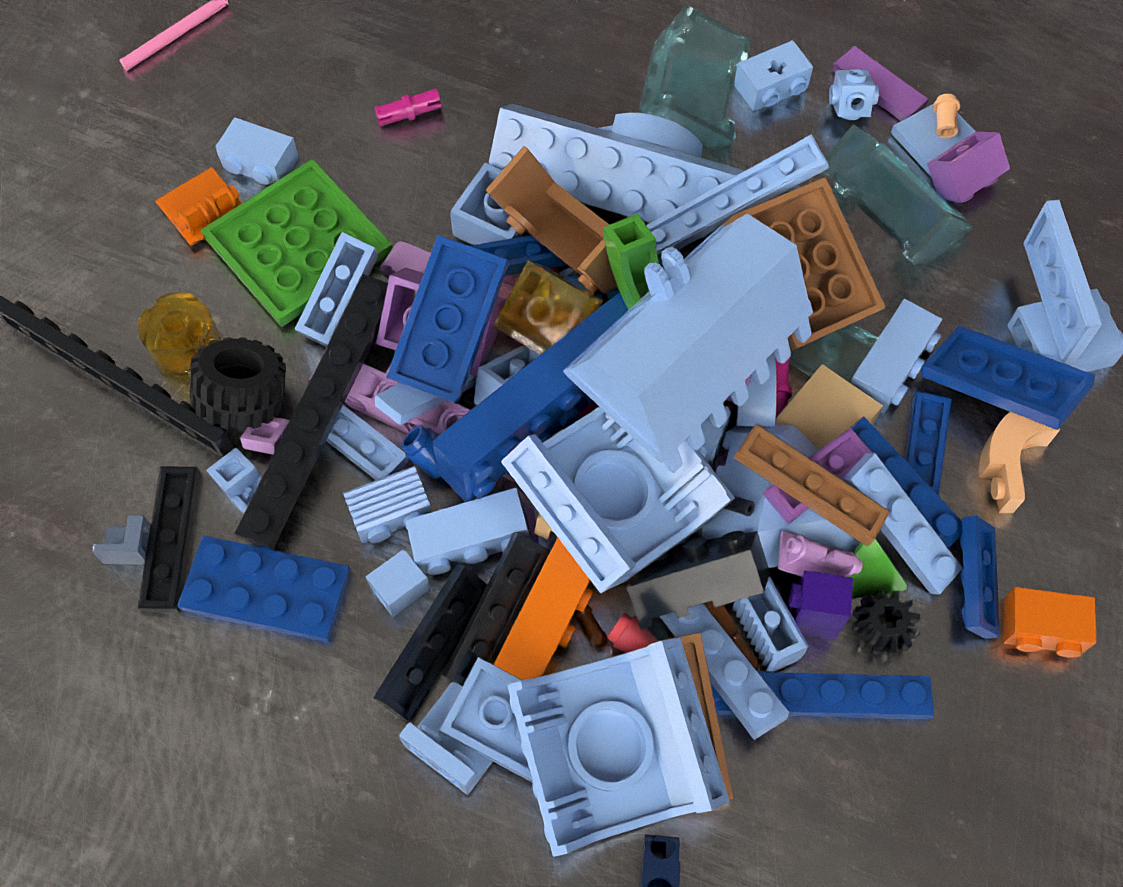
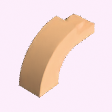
M1009 412L997 425L981 452L979 479H992L991 495L994 500H997L999 513H1014L1026 499L1020 465L1021 451L1034 446H1048L1060 431V428L1058 430L1013 412Z

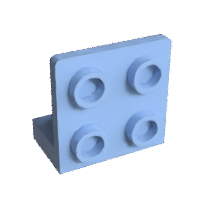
M452 682L419 725L415 727L409 722L399 734V737L405 748L468 795L493 761L439 733L462 689L460 684Z

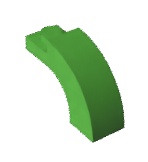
M638 214L603 227L609 263L628 310L649 292L644 268L650 262L659 264L656 238Z

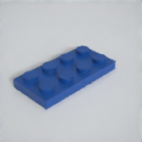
M437 235L386 377L459 404L510 261Z
M958 326L922 365L921 377L1056 430L1061 427L1091 390L1095 380V375L962 326Z
M202 535L177 607L180 611L329 643L351 569L347 565Z

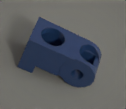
M645 834L640 887H679L681 863L679 862V837Z

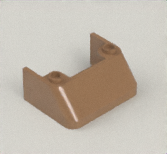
M523 146L486 189V192L509 215L506 223L520 235L525 231L528 232L581 275L577 279L578 282L592 294H595L597 290L605 294L617 288L603 234V227L609 224L555 183L530 150Z

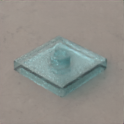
M852 323L791 351L789 364L810 377L823 364L850 383L878 337Z

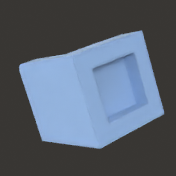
M405 550L400 551L366 576L371 590L393 618L430 590L427 577Z

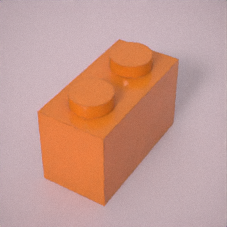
M1014 587L1003 599V644L1016 645L1018 650L1025 652L1047 649L1056 651L1057 655L1062 657H1079L1097 643L1095 597Z

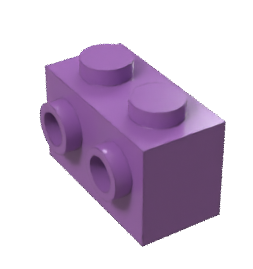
M974 132L927 163L938 199L954 201L955 203H963L972 199L975 192L983 187L994 184L998 181L1000 175L1010 169L999 132Z

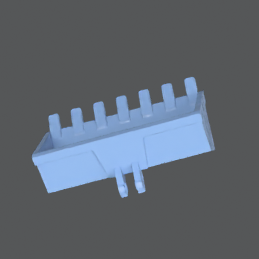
M749 214L743 215L726 227L722 225L717 228L685 259L677 248L667 247L661 252L663 267L656 262H650L644 268L649 292L563 370L570 380L660 463L664 462L668 471L675 473L683 464L678 446L685 439L694 450H698L705 443L701 424L708 417L712 425L720 428L727 421L723 402L730 395L738 406H742L748 400L749 394L745 380L751 374L756 383L761 385L769 379L770 372L766 359L772 353L777 362L782 364L790 358L791 351L787 338L793 332L797 340L802 343L806 342L811 336L808 317L813 311L811 302L808 300L797 245Z

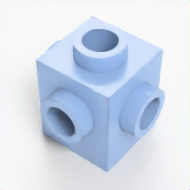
M860 69L836 70L834 85H831L829 90V103L834 106L837 116L847 120L871 117L872 105H876L878 102L879 88L878 85L874 84L869 71Z

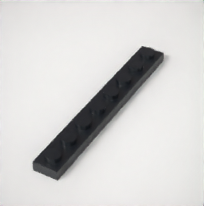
M363 274L234 533L239 538L273 551L378 335L388 286L387 282Z
M0 296V318L7 326L219 456L224 457L233 449L227 436L228 430L220 428L221 425L219 424L211 425L207 423L205 419L200 418L196 414V409H193L186 401L175 402L164 388L155 383L152 386L144 383L143 378L130 367L126 366L124 369H121L115 365V361L108 354L101 350L93 352L88 349V345L80 337L73 333H70L68 336L61 332L60 327L49 318L43 317L40 320L21 301L17 300L15 303H12L3 296Z

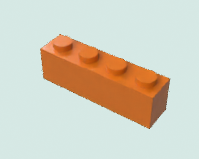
M559 538L556 539L494 663V666L520 680L554 674L558 662L552 660L559 645L564 648L567 647L576 629L570 622L576 610L584 612L594 592L587 588L591 580Z

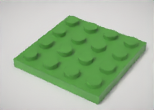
M313 159L201 229L204 239L281 327L303 313L342 232L375 247L378 254L375 264L388 256L393 248L392 243Z

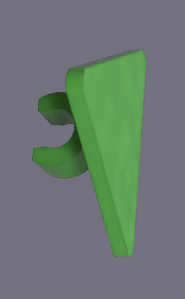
M875 538L868 547L860 542L853 553H856L858 558L862 560V569L858 574L848 576L853 578L852 597L864 596L866 594L874 595L881 588H883L885 593L906 590V582Z

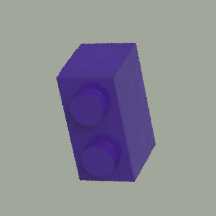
M804 571L799 583L792 584L790 596H786L784 603L802 635L829 640L837 638L851 617L853 578Z

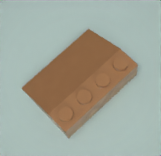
M826 177L737 213L722 224L726 227L743 215L749 214L797 245L808 300L811 302L813 313L808 317L811 328L810 338L804 343L799 342L793 332L787 338L790 351L886 308Z

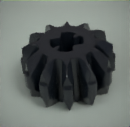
M883 588L878 589L874 597L866 594L860 600L861 606H856L853 610L852 615L858 621L852 625V631L864 634L859 640L860 646L867 645L869 642L873 644V655H879L884 647L888 656L894 657L898 653V649L908 651L912 646L911 639H916L920 635V629L915 624L919 622L921 614L909 612L913 605V599L902 603L899 601V590L893 591L889 598ZM880 618L886 619L884 624L880 622ZM888 621L892 624L891 628L886 627Z

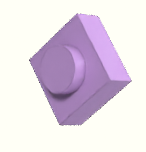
M273 417V421L268 424L261 423V427L255 429L247 427L240 437L242 447L273 455L290 420Z

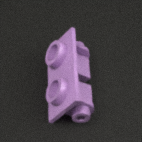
M784 531L780 534L779 570L801 577L804 571L848 577L852 574H858L862 569V560L858 558L856 553L846 552L806 539V537L801 535L797 536Z

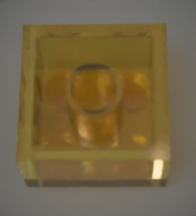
M528 260L493 326L541 355L599 309L603 300L548 267Z

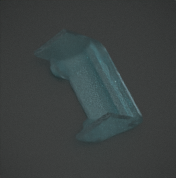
M854 124L825 156L829 168L821 173L835 180L832 187L845 198L850 194L858 198L902 240L901 244L905 248L901 253L914 265L918 263L927 265L962 240L974 228L958 210L892 149Z

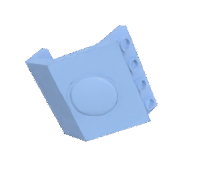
M597 407L594 411L543 443L536 434L527 436L501 461L600 593L627 581L710 522L712 517L735 499L700 453L689 446L686 439L678 446L683 464L675 473L668 471L664 462L660 463L601 407Z
M680 637L659 641L642 649L558 673L521 680L507 685L510 694L511 710L517 720L522 739V751L528 761L533 780V792L539 802L544 821L545 837L550 843L553 857L568 854L610 836L692 812L699 814L711 811L730 802Z

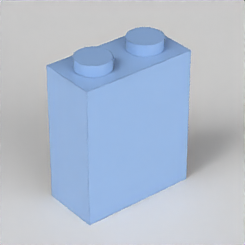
M1097 288L1090 291L1102 326L1076 362L1064 363L1086 372L1114 366L1123 355V333L1118 330L1110 314L1109 305L1102 299ZM1043 302L1018 307L1007 325L1017 347L1063 363Z

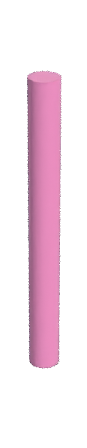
M228 0L209 1L120 59V63L125 70H130L229 5Z

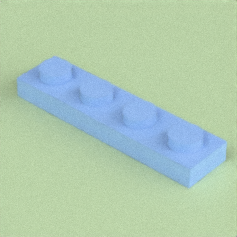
M875 453L865 454L842 480L890 511L880 530L930 594L940 595L961 571L962 566Z
M703 603L689 607L690 615L677 618L676 612L660 616L675 637L701 633L710 683L754 740L787 720L789 711Z

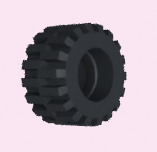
M227 337L221 341L213 340L209 342L208 346H201L198 349V353L193 355L190 364V404L192 408L196 409V414L200 418H206L207 423L211 425L219 424L221 425L220 428L228 430L230 427L237 428V430H245L246 427L255 429L261 427V423H270L273 421V416L280 414L284 402L286 364L283 362V357L280 353H274L275 349L270 345L264 346L261 341H251L244 337H239V339Z

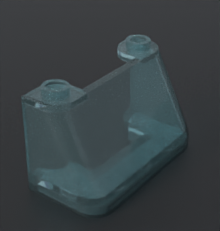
M686 5L664 29L654 44L638 113L656 115L678 123L692 132L701 141L703 149L721 151L724 148L730 147L735 140L737 131L734 129V121L725 118L732 78L736 75L737 64L751 58L748 55L751 40Z

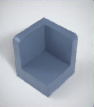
M128 515L126 526H109L107 528L104 544H93L92 553L103 564L144 565L151 524L144 515Z

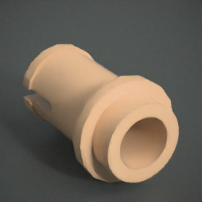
M942 94L937 97L933 104V111L937 115L936 134L944 139L952 138L958 134L957 111L960 109V102L953 94Z

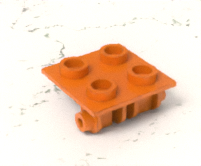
M212 167L155 200L159 208L190 246L204 239L201 229L242 204L238 198L239 193L233 185L228 187Z

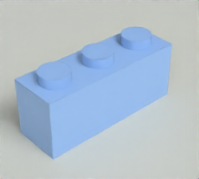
M343 232L341 233L295 327V330L300 335L325 347L328 346L363 274L369 276L376 262L378 254L375 247Z
M906 299L902 301L850 382L882 404L883 407L880 411L882 414H885L891 403L896 406L899 405L909 388L904 385V382L908 377L916 378L922 365L925 363V360L920 358L923 352L927 351L931 354L942 336L936 332L942 318Z
M517 488L405 520L414 561L424 574L430 575L443 574L449 571L451 566L461 563H480L486 560L489 555L504 552L514 532L533 541L524 505Z

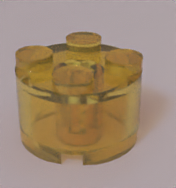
M183 292L168 293L157 298V303L149 310L146 307L141 313L138 321V334L153 362L161 372L176 376L190 375L191 359L194 354L198 353V349L201 346H208L209 342L213 340L221 341V336L209 309L197 297Z

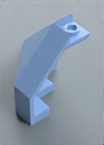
M775 424V427H763L808 458L819 451L794 425ZM736 425L726 432L723 447L725 450H729L725 466H718L716 475L732 495L753 501L755 508L751 516L722 509L711 518L710 522L702 527V537L707 540L722 537L732 531H743L744 533L757 531L769 568L778 566L780 534L782 531L797 536L801 535L806 537V539L846 552H853L857 548L860 541L810 508L787 524L763 495L765 490L773 484L733 458L754 426Z

